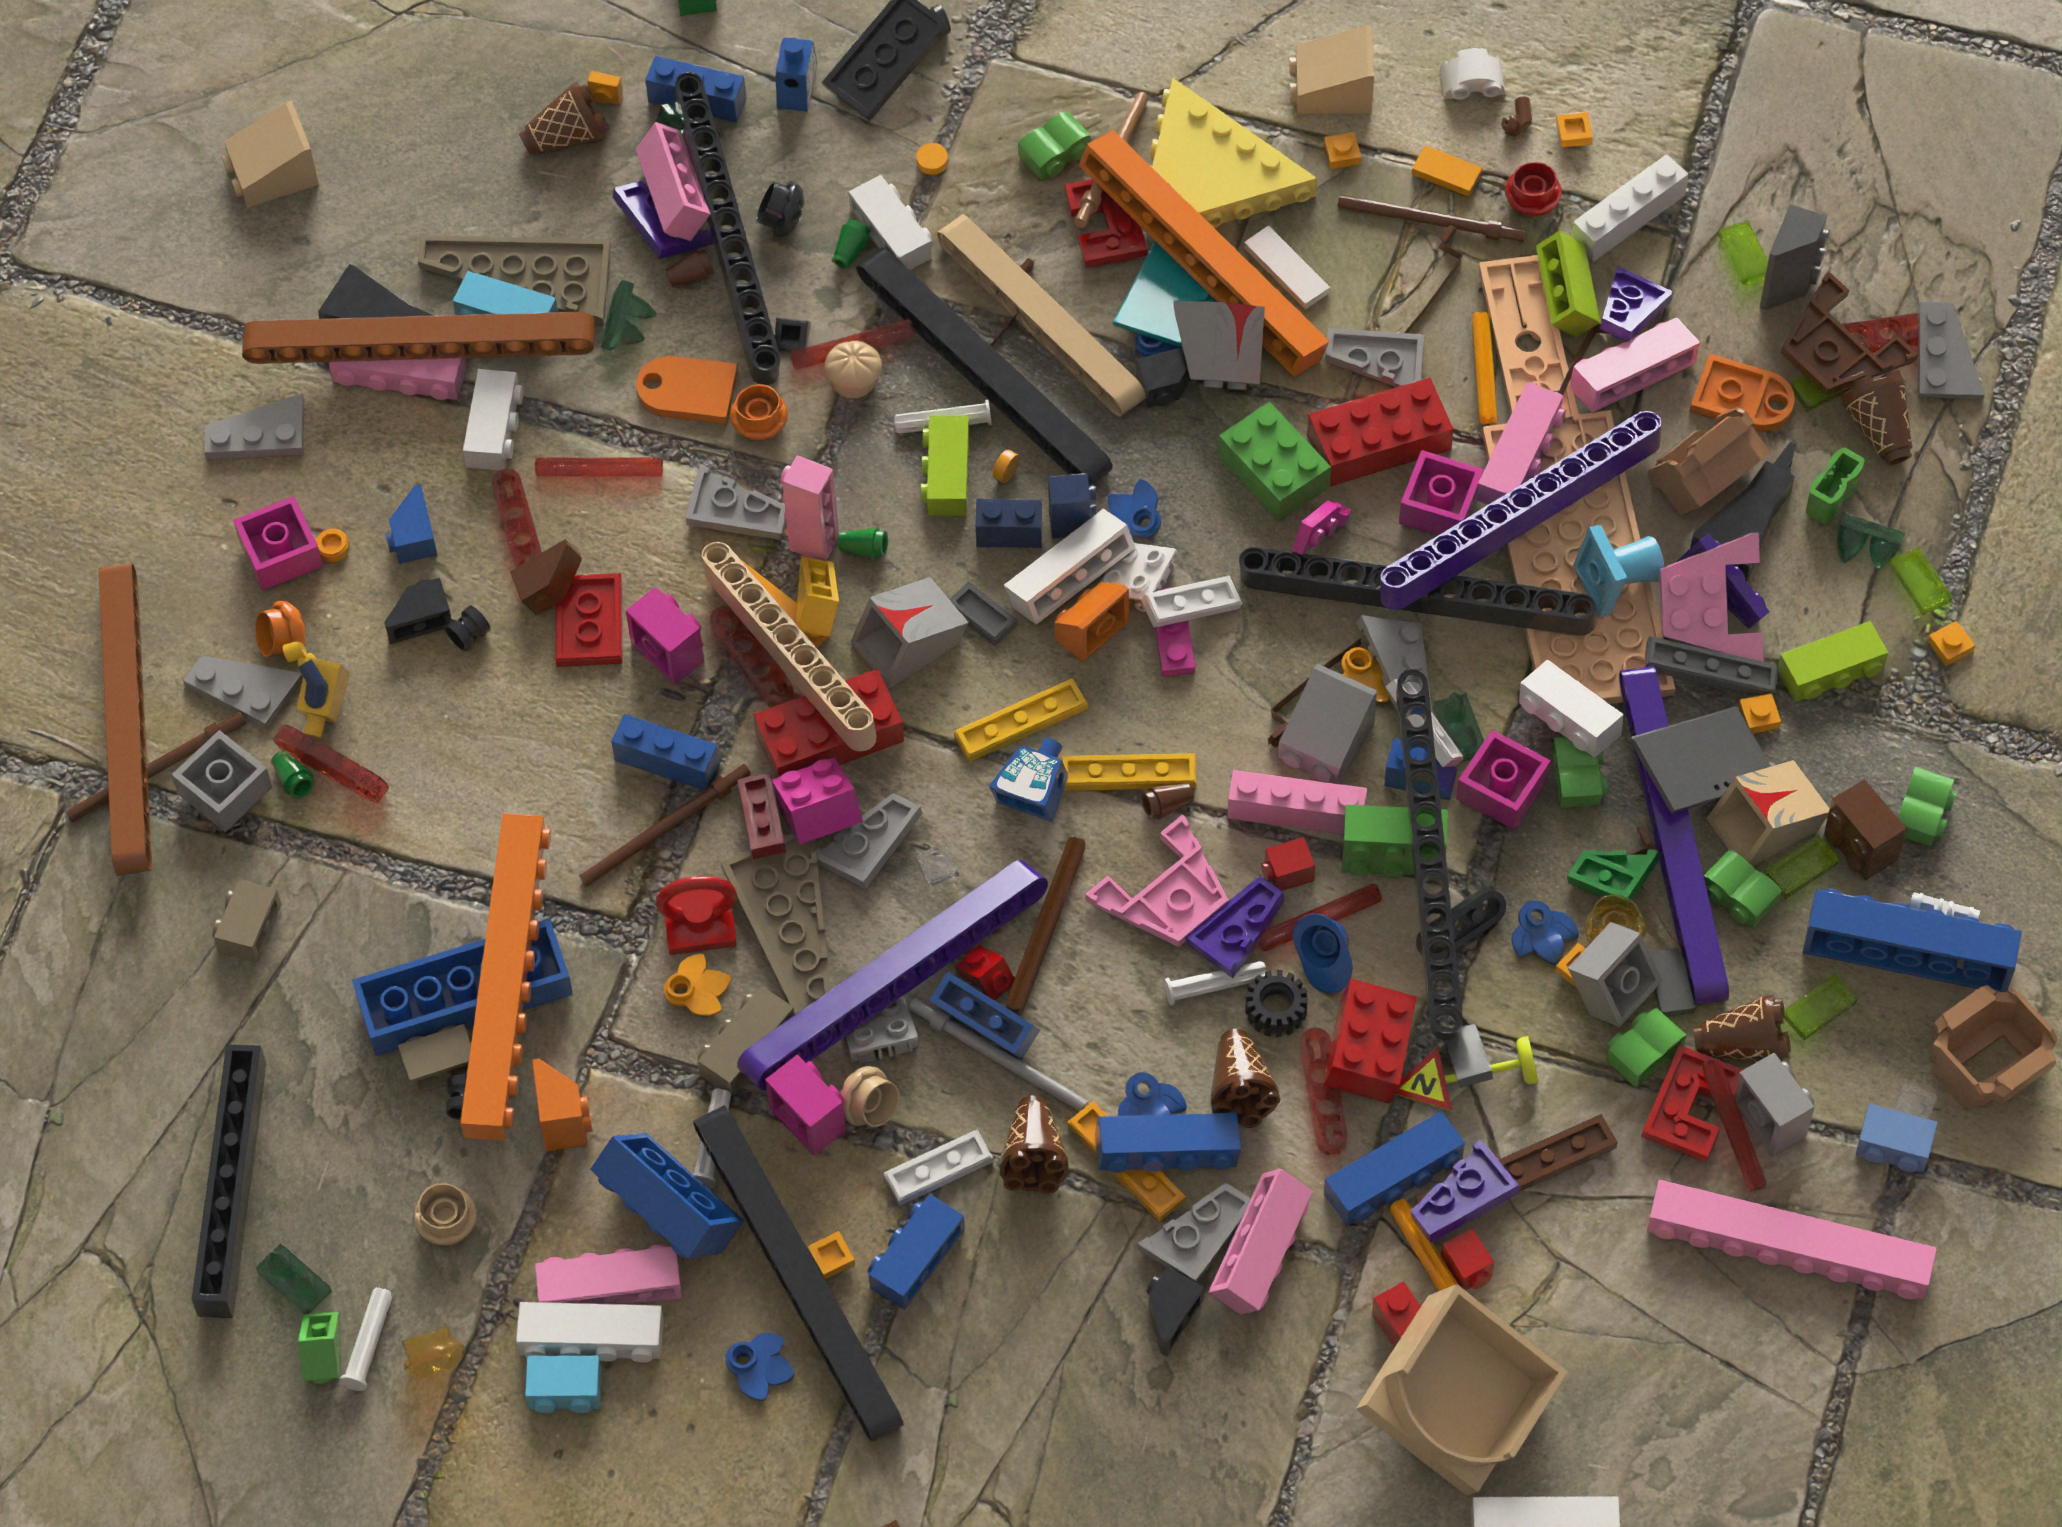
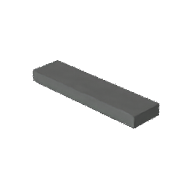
M1649 636L1646 642L1644 667L1654 666L1656 673L1757 696L1771 693L1774 696L1776 693L1778 665Z

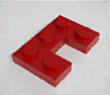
M1093 179L1064 184L1071 217L1077 216L1081 208L1080 201L1084 193L1090 190L1094 182ZM1103 190L1101 194L1102 201L1096 212H1103L1107 230L1078 235V243L1085 268L1147 256V246L1141 226Z
M1679 1045L1643 1128L1641 1137L1707 1162L1720 1127L1689 1116L1690 1110L1698 1092L1731 1104L1739 1073L1744 1069Z

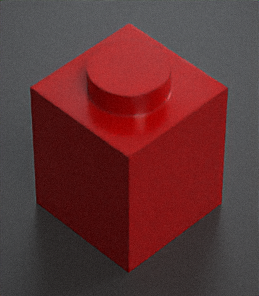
M1304 837L1265 849V862L1261 863L1264 879L1268 882L1271 881L1275 887L1284 891L1314 882L1315 863Z
M1473 1228L1442 1244L1441 1256L1460 1287L1465 1291L1471 1287L1479 1289L1491 1280L1495 1262Z

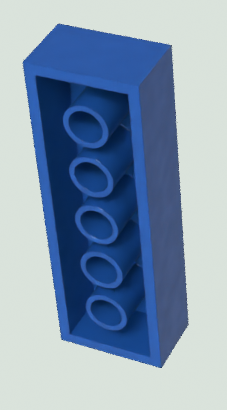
M1816 889L1802 953L1975 989L1988 985L1999 992H2007L2016 968L2022 931L2016 930L2008 924L1998 923L1991 925L1981 923L1973 917L1964 916L1957 918L1947 916L1939 910L1930 909L1922 911L1912 909L1904 903L1888 904L1878 902L1870 896L1853 897L1843 895L1842 892L1835 889ZM1958 959L1965 961L1963 969L1957 968Z
M551 920L539 922L538 940L531 943L530 951H535V965L533 972L528 971L526 982H531V995L529 1003L524 1002L523 1010L573 995L570 976ZM485 939L352 980L375 1057L398 1050V1045L405 1043L412 1037H425L437 1033L446 1026H459L462 1024L465 1025V1028L474 1026Z

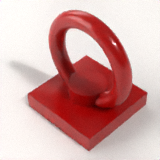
M692 876L676 880L660 890L656 896L655 904L657 910L665 917L669 955L737 947L732 910L737 900V892L729 880L726 881L713 876Z

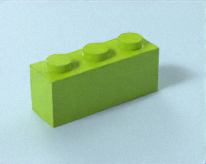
M1558 231L1536 245L1551 325L1572 336L1578 337L1599 324L1600 317L1585 243L1562 231Z
M930 416L929 428H923V448H928V456H922V475H928L927 484H921V503H927L928 516H967L969 416Z
M1868 621L1781 653L1778 673L1794 702L1802 699L1811 700L1829 689H1841L1856 679L1864 676L1870 678L1878 675L1885 669L1889 652L1872 622Z

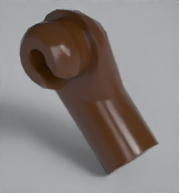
M1526 96L1515 99L1516 115H1509V120L1506 118L1502 120L1501 126L1505 134L1509 136H1518L1532 124L1530 99Z

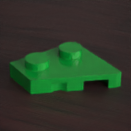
M1585 850L1568 873V884L1628 908L1659 861V852L1647 850V855H1627V850H1613L1611 852Z

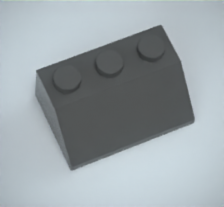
M1790 204L1769 254L1759 308L1767 310L1805 296L1810 284H1817L1822 270L1821 263L1826 251L1824 247L1830 230L1825 229L1826 215Z

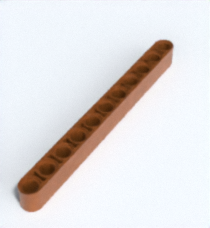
M585 312L251 321L246 323L243 328L242 357L247 362L253 364L584 355L594 350L595 319L592 315Z
M133 563L99 568L111 852L113 867L117 876L152 870L137 574Z

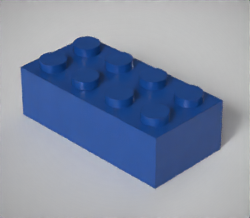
M647 1133L612 1136L590 1168L599 1177L598 1182L604 1188L618 1194L623 1199L622 1203L628 1210L640 1214L648 1222L647 1226L649 1229L660 1236H664L673 1244L672 1249L684 1258L723 1253L744 1222L737 1213Z

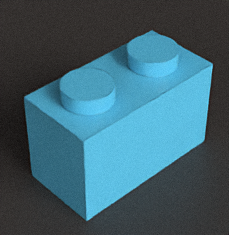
M527 1356L525 1396L528 1408L534 1409L539 1413H552L555 1409H570L575 1413H587L591 1409H600L602 1369L599 1356Z

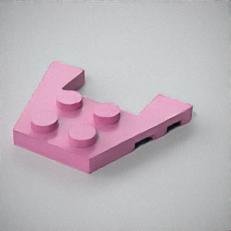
M1759 533L1747 534L1734 541L1724 543L1716 548L1659 569L1662 636L1718 652L1764 662L1762 632L1728 634L1725 566L1729 564L1760 563Z
M1183 814L1160 832V839L1181 859L1139 894L1131 898L1109 876L1105 877L1085 894L1086 901L1089 904L1177 947H1180L1187 941V935L1229 901L1211 865H1208L1202 853V848L1197 838H1194L1189 828V823Z

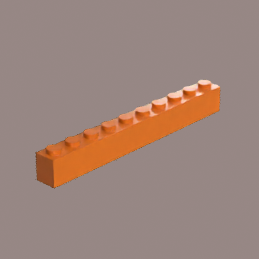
M1112 130L1087 144L1079 166L1217 302L1265 307L1262 346L1289 373L1295 377L1321 361L1330 341L1125 140Z
M502 814L460 1122L463 1138L505 1141L507 1128L512 1129L514 1125V1108L510 1107L511 1097H517L519 1078L514 1076L515 1065H521L523 1046L518 1044L519 1034H525L527 1026V1014L522 1013L524 1002L529 1003L531 995V982H526L528 971L533 972L535 965V951L530 950L532 941H537L539 934V921L535 920L536 910H541L543 904V890H539L540 879L545 880L547 873V860L543 859L544 849L550 848L551 829L545 828L543 816Z

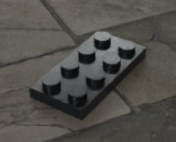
M890 0L821 83L827 90L871 121L950 26L944 19L918 0Z

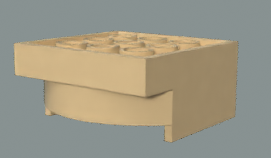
M1456 1284L1431 1294L1426 1298L1361 1399L1356 1410L1459 1491L1468 1496L1479 1492L1496 1463L1515 1457L1568 1371Z

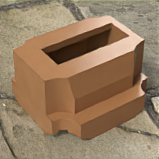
M1737 407L1714 418L1715 426L1709 431H1701L1699 429L1691 433L1656 460V465L1648 470L1650 481L1656 489L1660 488L1679 515L1703 506L1770 453L1767 446L1752 427L1754 422L1745 410Z
M1988 985L1980 987L1943 1013L1934 1022L1933 1031L1936 1034L1937 1041L1933 1043L1931 1052L1936 1056L1932 1074L1965 1110L1974 1106H1985L1992 1100H1996L2002 1105L2054 1068L2057 1061L2052 1049L2056 1045L2058 1037L2053 1028L2025 997L2013 988L2007 990V992H1999ZM2003 1037L2019 1056L1982 1083L1977 1082L1963 1065Z

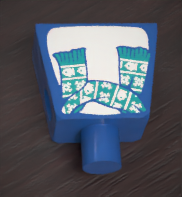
M785 37L782 39L775 73L777 108L808 112L817 67L813 41L796 37ZM795 79L799 85L791 88L790 80Z
M1045 738L1038 751L1025 746L1018 747L989 786L996 803L1052 822L1068 779V773L1063 761L1057 758L1063 748L1062 745L1054 739Z

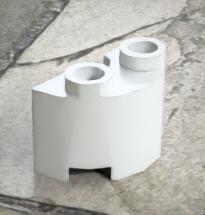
M1470 48L1457 52L1458 57L1449 62L1444 60L1441 64L1440 76L1444 99H1465L1471 92L1475 91L1482 92L1486 97L1506 95L1500 57L1497 56L1495 58L1488 55L1487 49Z

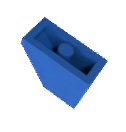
M421 484L415 485L389 519L391 533L385 534L389 552L397 553L399 564L437 555Z
M1393 738L1386 765L1384 786L1406 791L1401 740ZM1420 747L1413 748L1409 752L1410 756L1415 760L1421 761L1428 757L1425 749ZM1436 759L1440 798L1450 800L1457 768L1455 766L1442 767ZM1420 780L1413 784L1414 790L1420 794L1428 793L1431 790L1430 784L1426 781Z

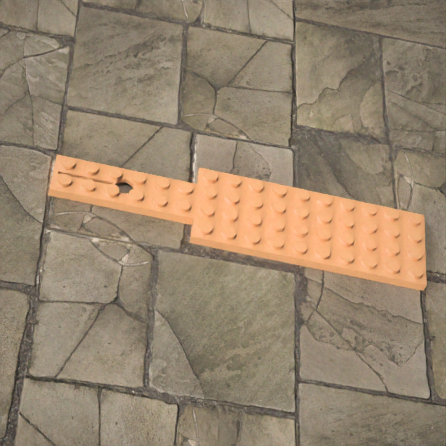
M1538 255L1479 263V274L1488 314L1490 315V324L1510 414H1512L1527 382L1558 392L1568 371L1560 330L1551 325ZM1531 334L1532 338L1540 341L1541 345L1533 352H1524L1516 346V342L1519 336ZM1570 382L1563 395L1562 408L1566 409L1564 420L1560 428L1554 427L1551 433L1554 435V439L1548 453L1542 452L1539 458L1542 460V464L1538 474L1614 428L1611 410L1584 414L1578 413L1574 392L1569 387ZM1506 424L1483 427L1482 436L1488 462ZM1625 472L1506 544L1515 584L1587 594L1573 563L1588 528L1601 525L1613 549L1640 540ZM1651 582L1625 584L1612 614L1599 618L1596 612L1595 628L1587 635L1578 636L1525 628L1534 671L1546 660H1549L1608 704L1623 702L1619 683V671L1644 667L1646 642L1649 636L1664 639L1661 634V625ZM1551 608L1542 609V611L1551 612L1554 610ZM1577 613V614H1575V615H1576V616H1585V615H1587V614H1585V613ZM1657 673L1662 697L1673 696L1675 693L1673 677Z

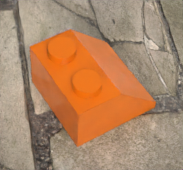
M1100 582L1093 589L1085 590L1074 606L1069 610L1064 609L1054 621V639L1080 662H1085L1129 623V588L1122 584Z
M532 1059L539 1118L546 1151L587 1146L586 1133L593 1132L587 1096L580 1097L578 1084L541 1059Z

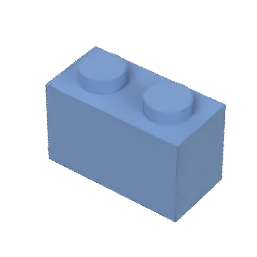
M1869 1103L1856 1155L1863 1156L1864 1159L1873 1163L1885 1162L1896 1165L1899 1169L1906 1172L1919 1171L1924 1173L1937 1121Z

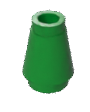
M848 220L847 224L841 227L832 262L841 268L848 269L870 241L869 234L871 230L857 220Z
M879 527L850 530L847 532L841 531L838 537L839 551L877 560L878 557H885L887 554L888 534L887 531H881Z
M279 751L272 757L271 763L286 794L294 798H301L313 789V773L289 754L288 751Z

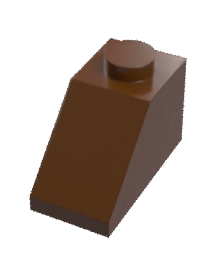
M566 539L510 571L521 602L536 616L551 609L554 605L565 599L582 561L581 554Z

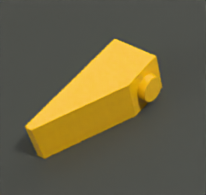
M801 556L796 624L809 637H820L821 635L830 637L839 604L834 562Z

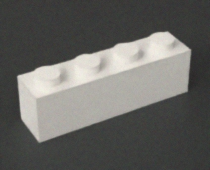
M1666 154L1573 221L1571 236L1585 243L1588 261L1591 263L1595 262L1684 197L1688 173Z
M1102 509L1004 584L1012 607L1037 625L1136 548L1127 524L1105 509Z
M520 1302L516 1338L520 1355H525V1357L599 1356L600 1361L607 1362L614 1361L617 1358H631L636 1362H649L652 1359H661L664 1325L662 1307L650 1305Z
M1473 1497L1471 1522L1472 1527H1620L1618 1497Z

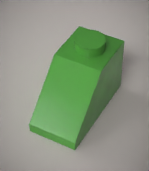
M339 1312L303 1315L298 1339L303 1381L312 1380L314 1383H327L333 1380V1378L339 1377L341 1366Z

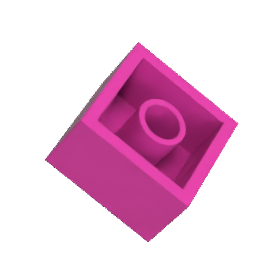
M1421 450L1401 500L1399 523L1440 535L1472 515L1477 502L1478 482L1484 469Z
M295 496L233 520L238 540L262 591L323 567L318 545Z
M654 587L626 610L631 644L674 685L704 662L702 648L704 644L700 634L701 626L695 617L691 614L686 616L679 609L678 603L670 594L664 595L657 587Z
M1491 730L1458 779L1456 799L1515 830L1548 781L1551 760Z
M835 757L819 760L811 766L797 771H789L781 777L772 779L780 812L800 845L863 822L855 789Z
M796 1055L765 1079L769 1110L815 1156L846 1132L843 1111L844 1098L833 1085L828 1087L820 1079L822 1076L813 1063L810 1061L805 1063Z

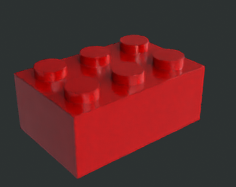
M1350 978L1340 999L1323 1085L1390 1104L1400 1085L1417 996Z

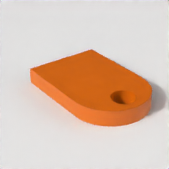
M1709 354L1690 405V412L1714 419L1725 412L1739 407L1745 410L1754 422L1752 427L1755 431L1767 432L1780 428L1790 419L1794 408L1795 396L1791 385L1776 373ZM1779 401L1786 408L1774 410L1769 406V403Z
M663 356L653 359L640 370L637 376L636 388L638 399L646 410L658 416L727 424L738 374L737 363L678 356ZM650 380H658L662 383L656 389H649L644 386Z

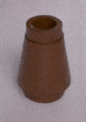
M696 249L671 267L665 269L672 287L709 279L708 275L715 273L705 249L697 252Z
M1188 783L1149 787L1147 792L1141 795V803L1146 816L1150 819L1157 818L1158 820L1194 800L1193 791Z

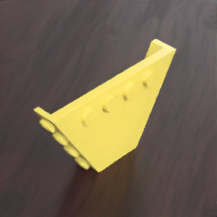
M1172 77L1170 90L1164 89L1162 108H1165L1164 115H1158L1156 133L1160 134L1158 140L1153 139L1150 158H1153L1154 161L1153 165L1150 166L1191 204L1209 224L1216 228L1226 222L1237 219L1243 220L1257 213L1274 211L1281 206L1295 202H1305L1316 196L1317 178Z

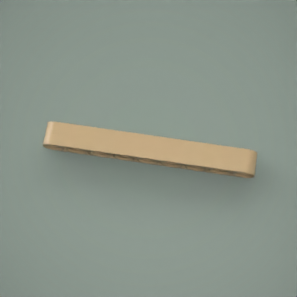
M962 214L937 232L936 236L942 248L1013 317L1017 315L1015 319L1113 414L1121 417L1146 399V392L1141 383L970 218Z
M713 542L705 546L702 550V561L705 576L710 585L851 749L865 751L873 747L876 743V730L873 714L728 545L722 542Z

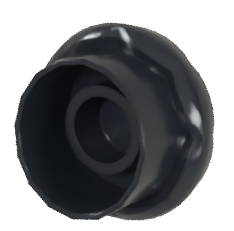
M789 181L786 185L772 182L759 206L756 223L772 227V231L776 236L790 234L798 225L799 218L802 215L804 193L801 186L794 181Z

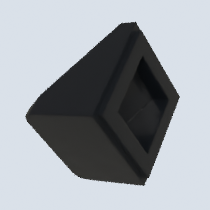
M777 317L775 340L778 350L805 353L811 322Z

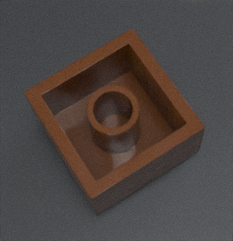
M1863 779L1832 798L1824 832L1828 842L1833 847H1838L1846 856L1849 867L1854 872H1859L1867 880L1898 861L1907 828L1868 782Z

